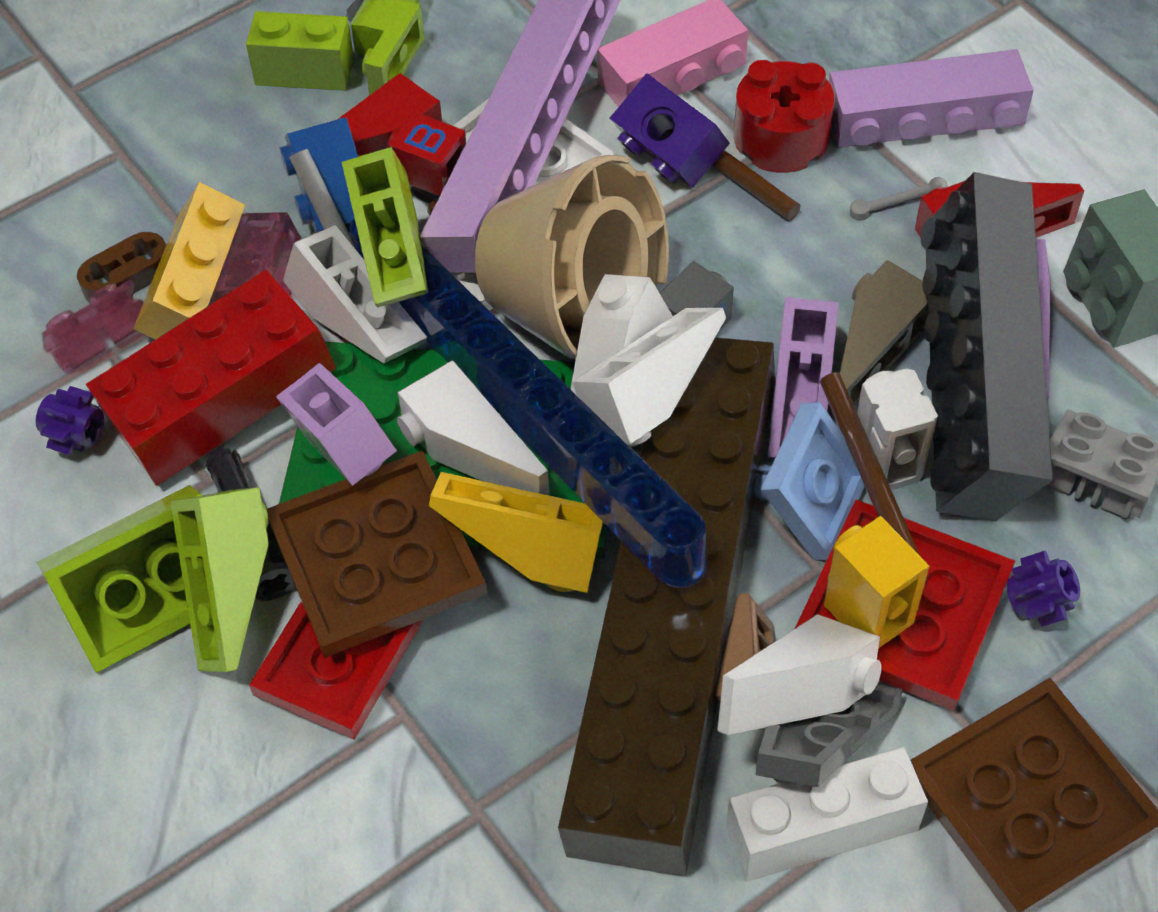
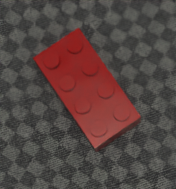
M265 269L85 385L112 427L157 487L282 405L276 396L320 363L329 372L335 370L336 366L318 327L268 270Z

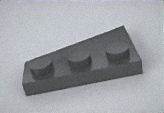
M877 685L871 694L863 696L844 711L766 727L757 755L755 775L773 778L776 782L786 786H801L805 784L819 787L900 710L903 689Z

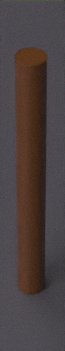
M674 128L669 129L666 132L671 135L673 133ZM724 150L713 163L715 168L787 220H792L798 214L801 207L798 202Z
M837 372L827 374L820 380L821 387L841 433L845 437V442L878 517L882 516L919 554L841 375Z

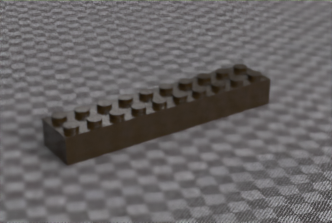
M715 337L670 418L652 429L651 437L643 442L558 825L563 848L568 858L687 875L718 703L715 690L737 597L755 496V477L758 474L757 467L761 463L775 385L774 343Z

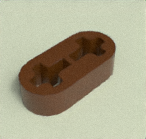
M140 232L87 259L77 270V280L85 300L96 306H108L151 284L166 247L164 238L157 233ZM147 254L151 258L146 260L142 255ZM104 278L107 282L101 284L98 279Z

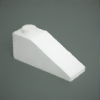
M336 225L293 244L283 281L312 318L382 363H386L425 344L427 336L399 302L379 308L376 307L365 261Z
M604 275L583 316L572 381L673 317L650 277ZM571 384L562 436L566 442L612 448L614 443L594 441L574 386Z
M685 308L572 381L594 441L619 443L621 447L636 446L651 437V430L670 418L726 319L723 308Z
M453 360L398 392L402 415L397 418V422L403 435L411 445L415 446L420 443L433 460L481 481L549 495L548 470Z
M817 614L723 675L717 731L731 735L846 710L863 696L871 694L878 684L881 675V662L877 660L880 636Z

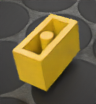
M879 516L863 528L856 525L845 531L833 547L834 554L831 570L828 575L829 581L824 606L840 623L880 636L878 647L880 648L914 624L929 565L882 516Z

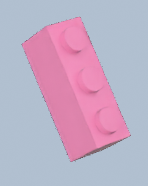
M707 0L599 47L597 50L598 83L617 107L620 106L646 73L676 95L693 90L698 85L725 73H731L746 64L748 29L722 0Z

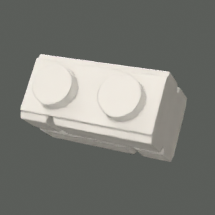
M908 368L895 372L881 371L866 379L862 384L857 411L891 490L920 482L924 475L938 417L929 397L923 396L924 387L915 370Z

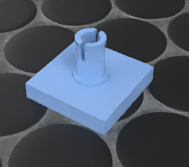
M820 402L801 403L772 466L761 465L757 467L758 474L755 477L754 493L759 500L769 501L813 560H827L855 499L859 500L865 485L845 442V437Z

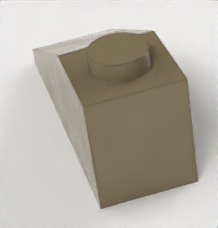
M886 260L873 275L866 273L859 280L852 293V299L855 303L840 375L854 406L860 400L862 384L866 379L878 372L888 371L924 332L928 317L927 295L923 292V281L889 260Z

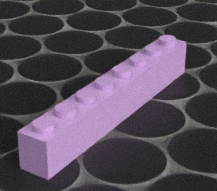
M538 0L420 235L421 241L440 272H476V241L482 222L490 209L498 202L534 186L621 0Z

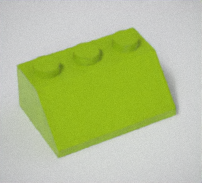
M191 485L37 561L44 578L95 673L190 624L170 501L201 496L202 494Z

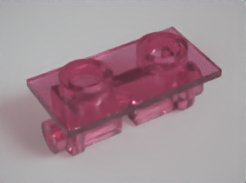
M129 280L119 287L115 283L109 284L91 297V304L75 313L72 310H66L56 315L46 324L45 328L47 330L42 332L43 349L47 353L55 347L58 348L51 354L61 370H65L70 366L76 369L105 351V346L96 335L98 332L104 330L114 345L136 332L133 328L144 302L142 300H138L135 303L132 302L134 295L133 281Z

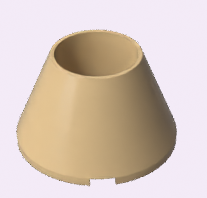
M600 155L498 202L484 218L476 241L475 271L479 288L485 300L494 309L574 362L577 356L583 316L605 274L650 277L656 288L657 284H666L669 261L668 230L660 196L647 172L637 171L629 163L630 158L625 156Z

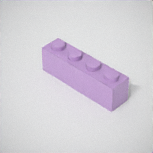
M1018 49L830 72L829 83L834 91L831 126L837 146L841 148L1024 125L1034 90Z

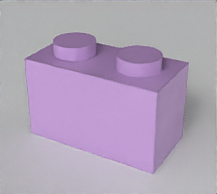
M320 363L276 396L309 443L352 486L363 477L377 471L383 461L397 451L365 404Z

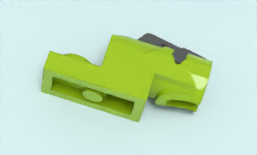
M355 0L346 10L348 20L351 22L355 52L364 57L362 72L367 78L369 95L397 74H404L423 43L425 37L421 5L418 4L419 0Z

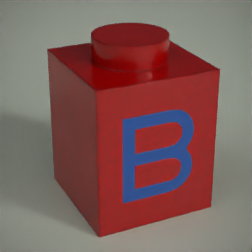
M412 111L401 128L398 127L392 132L387 148L392 147L407 173L410 185L440 196L466 145V135L463 129Z

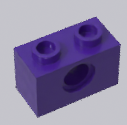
M648 73L645 74L609 118L621 131L617 140L635 156L639 157L643 152H646L655 159L650 165L672 184L679 178L693 188L730 144L714 122ZM674 128L673 133L667 139L659 141L665 131Z

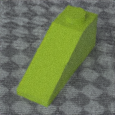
M392 147L343 161V171L374 304L379 308L428 293L418 219L407 173Z
M259 487L228 490L170 501L198 671L230 672L238 668L268 548L266 532L268 513L264 503L261 501Z

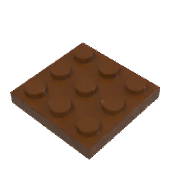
M423 450L380 466L377 471L363 477L353 486L345 479L267 508L269 525L324 658L487 594L486 582L460 528L429 506L430 496L437 479Z
M1048 678L910 760L928 800V807L1007 912H1032L1158 832V808L1051 678Z

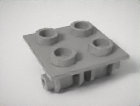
M1067 409L1050 438L1052 481L1046 484V486L1070 494L1077 476L1081 475L1082 479L1075 493V498H1081L1090 479L1098 482L1090 504L1096 505L1104 486H1107L1109 489L1101 508L1126 519L1129 514L1140 518L1158 478V444L1146 435L1139 433L1128 434L1108 426L1096 415L1086 412L1076 413Z

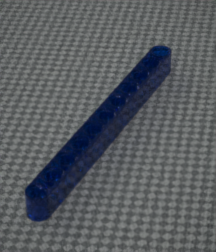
M354 218L350 223L349 229L351 239L357 252L364 259ZM421 245L428 293L399 301V303L427 336L426 341L448 363L452 360L456 363L506 423L662 582L674 587H688L698 583L707 571L706 527L702 517Z

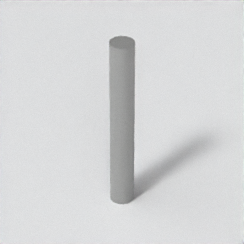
M305 149L290 156L289 158L324 230L336 225L356 249L309 150Z

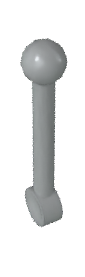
M935 177L927 185L871 202L863 199L854 200L850 205V216L855 220H865L871 211L921 197L939 187L946 188L948 187L947 181L942 177Z

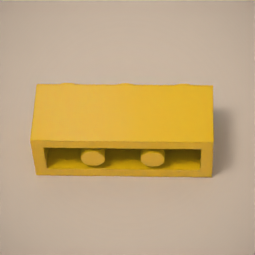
M201 182L197 184L178 214L133 328L134 330L157 339L209 305L245 204Z

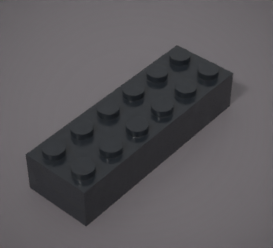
M973 172L957 190L949 195L948 200L925 221L921 232V246L926 250V271L922 287L928 299V317L925 323L924 335L926 341L929 342L930 365L927 370L926 384L928 389L931 390L932 405L938 415L932 438L934 464L931 469L930 483L936 494L937 512L997 521L1052 481L1032 184Z

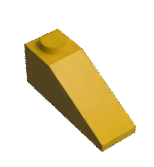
M440 472L430 496L429 506L531 581L545 583L549 588L556 591L570 592L577 590L587 593L606 508Z

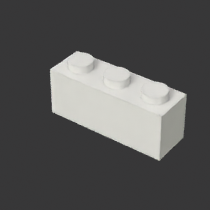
M905 747L843 764L819 787L805 784L801 786H786L778 783L730 797L726 828L745 880L748 882L918 831L928 800Z

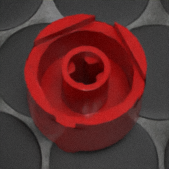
M757 60L748 67V73L741 79L738 85L735 104L733 138L734 144L741 155L743 150L753 158L752 164L760 169L776 173H790L807 168L808 161L818 155L820 159L825 154L829 145L834 107V91L826 79L825 69L819 64L812 62L801 64L791 61L770 62L768 60Z

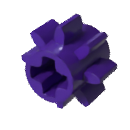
M70 386L67 391L58 389L56 395L49 394L42 400L36 413L35 423L40 435L49 438L46 448L70 456L73 450L82 452L84 446L92 447L98 441L103 431L105 418L99 406L91 404L93 396L89 391Z
M1046 550L1020 558L1021 566L1012 568L1014 576H1011L1007 581L1008 598L1015 612L1021 617H1026L1028 620L1037 617L1041 627L1067 620L1066 611L1073 610L1075 608L1073 602L1078 601L1080 597L1079 579L1071 564L1059 558L1050 561Z

